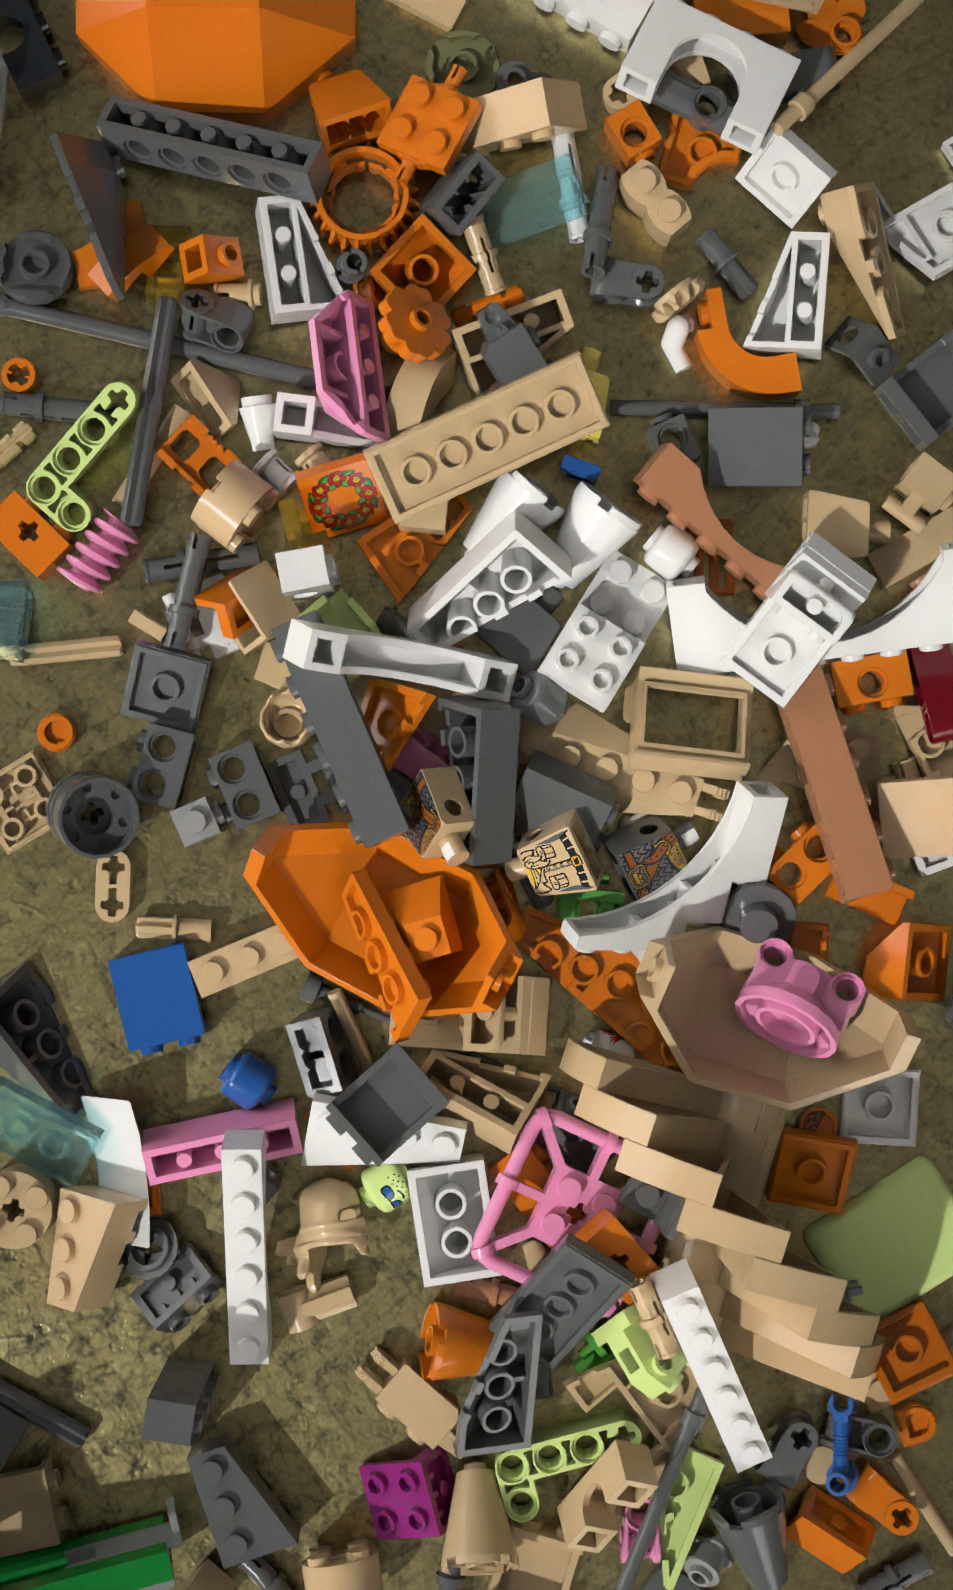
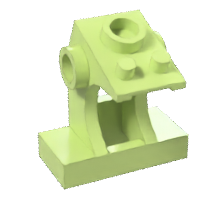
M633 1304L591 1333L598 1347L608 1343L630 1383L653 1400L665 1391L671 1394L684 1378V1375L681 1373L684 1372L687 1366L689 1368L690 1366L683 1350L676 1356L663 1360L664 1362H659L647 1330L642 1329L638 1319L640 1315L636 1305Z

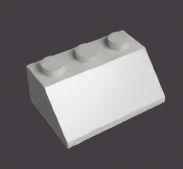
M483 1152L461 1155L460 1162L428 1163L407 1170L424 1287L501 1276V1274L485 1267L478 1259L474 1260L470 1251L477 1227L490 1202ZM495 1228L489 1239L496 1237Z

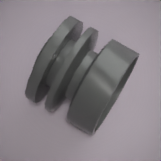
M92 770L75 771L60 779L50 791L46 803V819L53 835L77 854L92 859L109 858L123 851L134 839L140 822L139 806L132 792L117 780ZM86 804L96 808V810L90 812L91 819L89 820L81 815V813L86 811Z

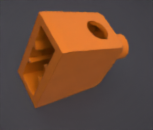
M327 70L319 75L317 82L311 83L308 87L315 125L320 141L324 144L326 154L379 137L392 113L388 95L361 70H352L339 75L333 70Z

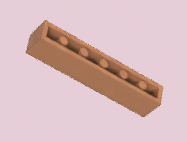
M820 664L815 666L783 708L779 704H777L843 905L892 889L894 887L892 880L896 879V874L892 861L889 857L884 858L880 843H883L881 827L877 820L872 821L867 807L871 805V798L865 783L860 784L855 770L859 768L857 754L852 746H847L843 734L847 732L844 715L841 710H835L831 696L835 695L832 679L828 673H823Z

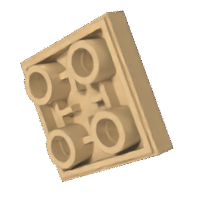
M36 750L30 751L0 770V843L7 855L13 854L51 830L46 819V803L50 791L56 785V782Z

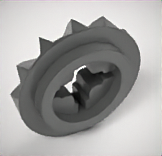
M150 1217V1244H152L155 1238L154 1243L163 1248L162 1252L153 1253L150 1259V1254L143 1249H139L140 1247L126 1245L122 1254L125 1267L132 1275L145 1280L162 1278L164 1273L174 1268L173 1263L176 1256L181 1253L178 1249V1239L180 1236L174 1231L171 1223L161 1218Z

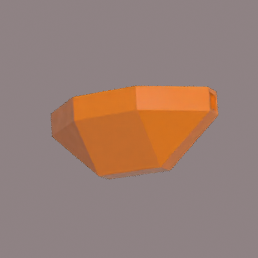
M76 0L75 33L81 45L138 101L244 125H269L309 91L308 87L310 84L317 82L321 73L327 70H334L357 51L356 0Z
M348 822L269 825L251 849L243 876L304 966L380 1008L382 1007L378 996L383 994L382 986L378 975H370L365 962L366 942L365 940H357L341 896L344 887L353 871L366 869L372 882L378 886L380 893L443 875L464 950L416 964L422 978L427 980L432 995L421 1017L498 1010L521 967L523 958L479 871L464 863L457 866H449L445 857L422 858L405 834L373 848H365L363 842L356 844L350 832Z

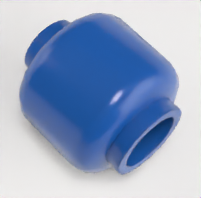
M247 1052L242 1056L235 1054L218 1078L222 1081V1094L245 1110L254 1108L258 1103L265 1107L278 1089V1087L272 1084L276 1077L275 1069L251 1052Z

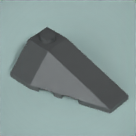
M59 132L49 135L64 176L68 180L75 196L74 201L89 232V238L105 278L117 301L124 299L127 194L121 179L127 177L120 157L118 154L111 157L103 141Z
M26 961L0 979V1067L64 1124L72 1128L86 1115L81 1096H95L80 1060L73 1057L65 1037H68L69 1034L65 1024L60 1025L51 1005L55 1003L51 991Z
M541 1310L503 1314L457 1419L454 1452L457 1458L531 1448L543 1322Z

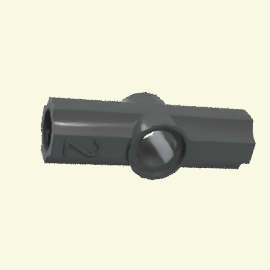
M670 70L666 71L650 102L688 120L690 126L697 131H711L719 136L722 135L736 104L735 101L726 98L723 91L718 87L712 85L701 86ZM702 102L711 104L715 109V114L709 116L700 112L698 104Z

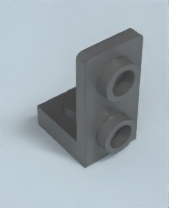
M630 1177L621 1191L618 1200L622 1204L654 1220L665 1238L674 1241L678 1233L682 1234V1232L676 1231L686 1198Z

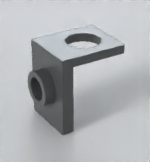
M847 316L825 342V346L828 349L850 357L870 385L876 388L901 360L877 326L851 316ZM858 329L857 336L851 342L846 344L840 343L845 333Z

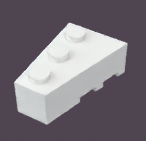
M279 195L258 197L255 215L271 325L309 321L343 292L335 275L336 272L331 261H328L318 241L319 237L300 200Z

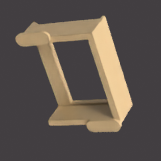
M640 666L634 682L628 684L624 691L623 719L630 723L627 768L748 781L751 769L750 739L754 686L740 677ZM648 688L737 698L738 720L735 753L644 742Z

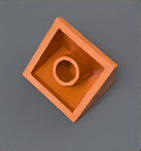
M421 213L368 271L385 295L395 287L404 289L409 284H415L419 288L429 290L432 302H440L444 306L475 273L477 268Z

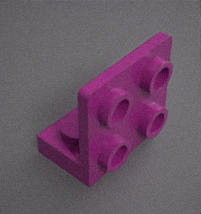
M437 1445L434 1450L428 1447L410 1460L366 1462L359 1467L378 1539L440 1537L446 1532L455 1484L446 1450Z

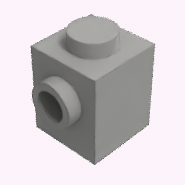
M205 796L170 811L184 847L193 846L225 832L222 823L227 822L221 805L218 800L213 802L210 796Z

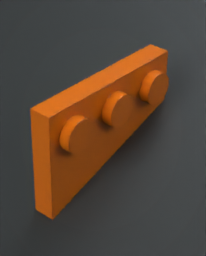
M371 676L361 710L389 772L436 696Z

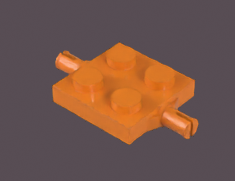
M453 64L444 83H433L414 74L410 77L376 141L380 149L396 155L402 161L392 178V182L397 186L406 189L416 169L432 170L446 177L449 174L483 110L480 101L465 96L458 91L468 74V71L460 65L459 67L458 64Z

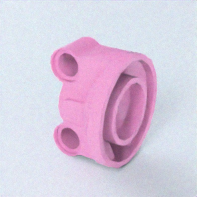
M769 938L759 947L753 971L744 983L735 1001V1011L746 1027L773 1046L798 1056L813 1059L828 1058L836 1052L846 1031L849 1018L853 1017L858 1011L866 989L864 982L856 974L843 972L835 977H831L826 971L814 964L794 959L793 950L786 941L779 938ZM765 958H775L781 965L772 966L766 962ZM836 992H846L853 1000H843Z

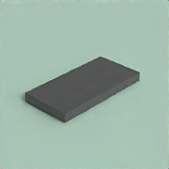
M568 1232L491 1319L488 1329L495 1333L503 1314L541 1310L543 1322L539 1362L553 1370L630 1288L636 1274Z

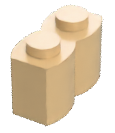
M641 159L621 176L618 186L620 199L630 212L642 218L644 227L652 239L660 245L668 247L687 231L692 220L690 208L679 194L667 188L662 173L655 165L645 159Z

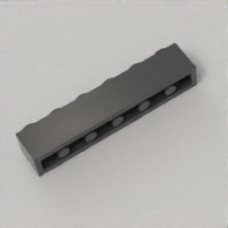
M315 610L295 618L324 624L321 615ZM291 621L271 629L275 640L270 642L271 648L279 663L285 661L291 676L285 678L294 699L301 697L306 712L301 714L302 720L310 735L316 733L322 746V748L316 750L319 760L326 772L332 770L337 784L332 786V789L340 807L347 806L353 820L348 822V826L356 844L363 842L365 848L370 849L413 830L347 675L302 669L282 658Z

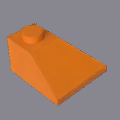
M443 875L380 893L388 913L396 921L397 930L403 942L412 951L415 964L464 950Z
M903 922L867 955L866 966L862 975L865 986L883 998L901 1001H944L952 925Z

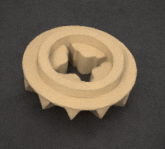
M691 276L687 277L654 304L656 310L651 316L657 323H664L695 300L703 292L706 283L701 276L692 279Z

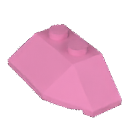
M347 289L308 321L316 391L326 414L359 435L380 443L391 438L374 302Z

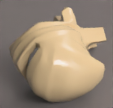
M331 1177L312 1182L293 1194L292 1202L299 1210L300 1229L296 1236L277 1242L275 1253L277 1256H287L286 1267L297 1268L298 1278L300 1280L306 1278L307 1288L311 1293H316L321 1288V1272L327 1257L328 1246L353 1244L361 1255L370 1254L368 1227L364 1215L360 1211L359 1204L361 1202L358 1190L348 1182H341Z

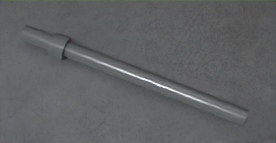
M610 399V415L661 416L671 412L672 416L683 413L684 416L708 417V408L714 405L805 404V414H812L813 419H839L841 406L840 403H810V399H793V403Z
M699 1386L695 1391L690 1406L685 1407L679 1420L682 1426L659 1479V1487L654 1491L614 1590L632 1589L696 1431H701L705 1422L706 1415L704 1411L707 1404Z

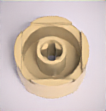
M236 459L230 462L216 476V479L219 481L211 490L208 488L205 490L191 514L192 522L233 554L243 546L248 537L247 534L253 538L261 530L266 522V519L261 515L265 510L269 511L281 496V493Z
M15 1164L0 1171L1 1248L20 1249L31 1246L46 1233L57 1218L59 1204L58 1189H56L49 1174L35 1165ZM15 1199L20 1201L19 1207L23 1209L20 1213L15 1211V1206L11 1204Z
M369 1539L350 1541L347 1543V1549L332 1551L331 1545L313 1547L309 1549V1557L301 1563L305 1590H384L378 1549L370 1547Z

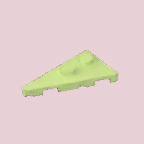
M654 1437V1446H655V1445L658 1443V1441H657V1440L655 1439V1437ZM692 1447L688 1450L659 1521L663 1584L667 1590H673L725 1465L723 1461Z

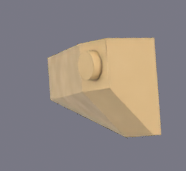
M875 181L851 185L820 194L821 203L818 204L820 222L823 226L827 227V232L830 233L832 242L886 336L891 340L905 335L906 332Z

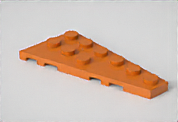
M527 905L523 912V917L526 921V932L523 938L516 943V946L615 1033L632 1045L649 1063L683 1073L639 995L635 973L640 962L631 950L625 954L612 950H595L593 953L579 952L572 947L560 932L563 920Z

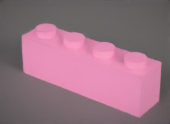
M294 1097L269 1102L265 1107L260 1104L250 1110L242 1108L143 1130L141 1153L150 1186L221 1171V1147L226 1130L265 1129L266 1161L303 1153L302 1130Z

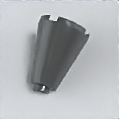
M744 1479L729 1484L715 1494V1504L713 1507L709 1504L708 1510L711 1520L754 1590H780L788 1580L786 1500L784 1492L778 1483L770 1479H763L764 1485H753L751 1479Z

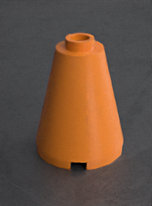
M434 1301V1304L430 1303L424 1315L420 1338L425 1339V1352L419 1351L418 1356L419 1371L422 1379L435 1381L477 1376L495 1334L488 1329L491 1320L444 1302Z

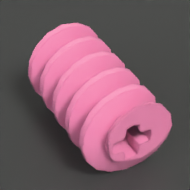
M105 508L103 510L109 519L105 520L95 517L93 520L99 532L88 529L84 532L90 541L89 545L76 542L75 546L81 555L79 557L70 554L66 555L65 558L71 565V568L67 569L60 566L56 568L62 575L86 592L90 590L100 593L102 588L96 579L100 578L109 581L112 577L106 566L117 569L121 566L115 554L127 557L130 554L124 542L138 544L140 541L129 526L122 523L120 519Z

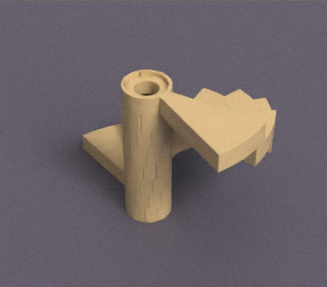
M568 1038L559 1068L571 1077L584 1083L574 1114L624 1138L615 1170L686 1198L676 1231L682 1232V1234L678 1233L674 1241L666 1239L657 1266L662 1269L686 1258L727 1350L865 1402L873 1373H875L885 1342V1337L875 1334L880 1315L842 1300L848 1280L787 1250L786 1247L791 1232L758 1208L789 1110L688 1082L682 1072Z

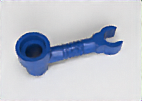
M834 1391L828 1401L834 1421L833 1463L826 1474V1487L832 1495L840 1497L855 1488L860 1476L858 1467L849 1460L848 1454L849 1424L851 1412L856 1405V1399L849 1397V1407L845 1409L840 1408L836 1404V1392ZM836 1477L842 1478L845 1484L838 1482Z

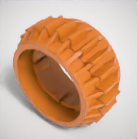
M368 141L366 146L355 144L347 149H339L340 152L335 155L327 153L332 175L318 204L307 203L309 213L314 214L310 218L313 227L320 226L318 229L320 239L329 237L328 244L331 249L339 245L343 254L352 248H356L364 253H368L370 259H373L374 252L381 250L384 254L387 251V247L393 244L408 228L407 226L416 220V216L412 213L419 211V202L414 200L419 197V188L413 186L416 183L415 174L412 175L406 189L394 184L392 178L401 162H398V157L394 154H388L380 148L372 147L371 141ZM367 167L372 174H380L390 183L394 191L393 198L395 204L392 206V214L383 224L373 229L364 228L361 230V234H358L354 226H346L336 217L331 197L335 194V186L343 177L354 171L361 173ZM398 187L400 188L401 193H402V195H403V200H402V204H401L400 210H399L400 202H399V191H398ZM326 196H327V207H328V212H329L328 215H327V213H326V211H325V209H324Z

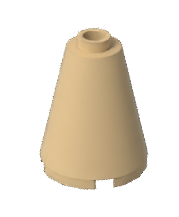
M483 1462L464 1464V1470L456 1473L441 1559V1571L451 1575V1567H459L461 1576L491 1575L504 1573V1565L511 1563L513 1570L518 1569L519 1556L495 1471L487 1469L486 1463Z

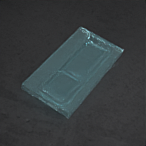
M570 154L505 177L506 179L478 213H483V219L492 245L498 248L588 215L584 203L583 190Z

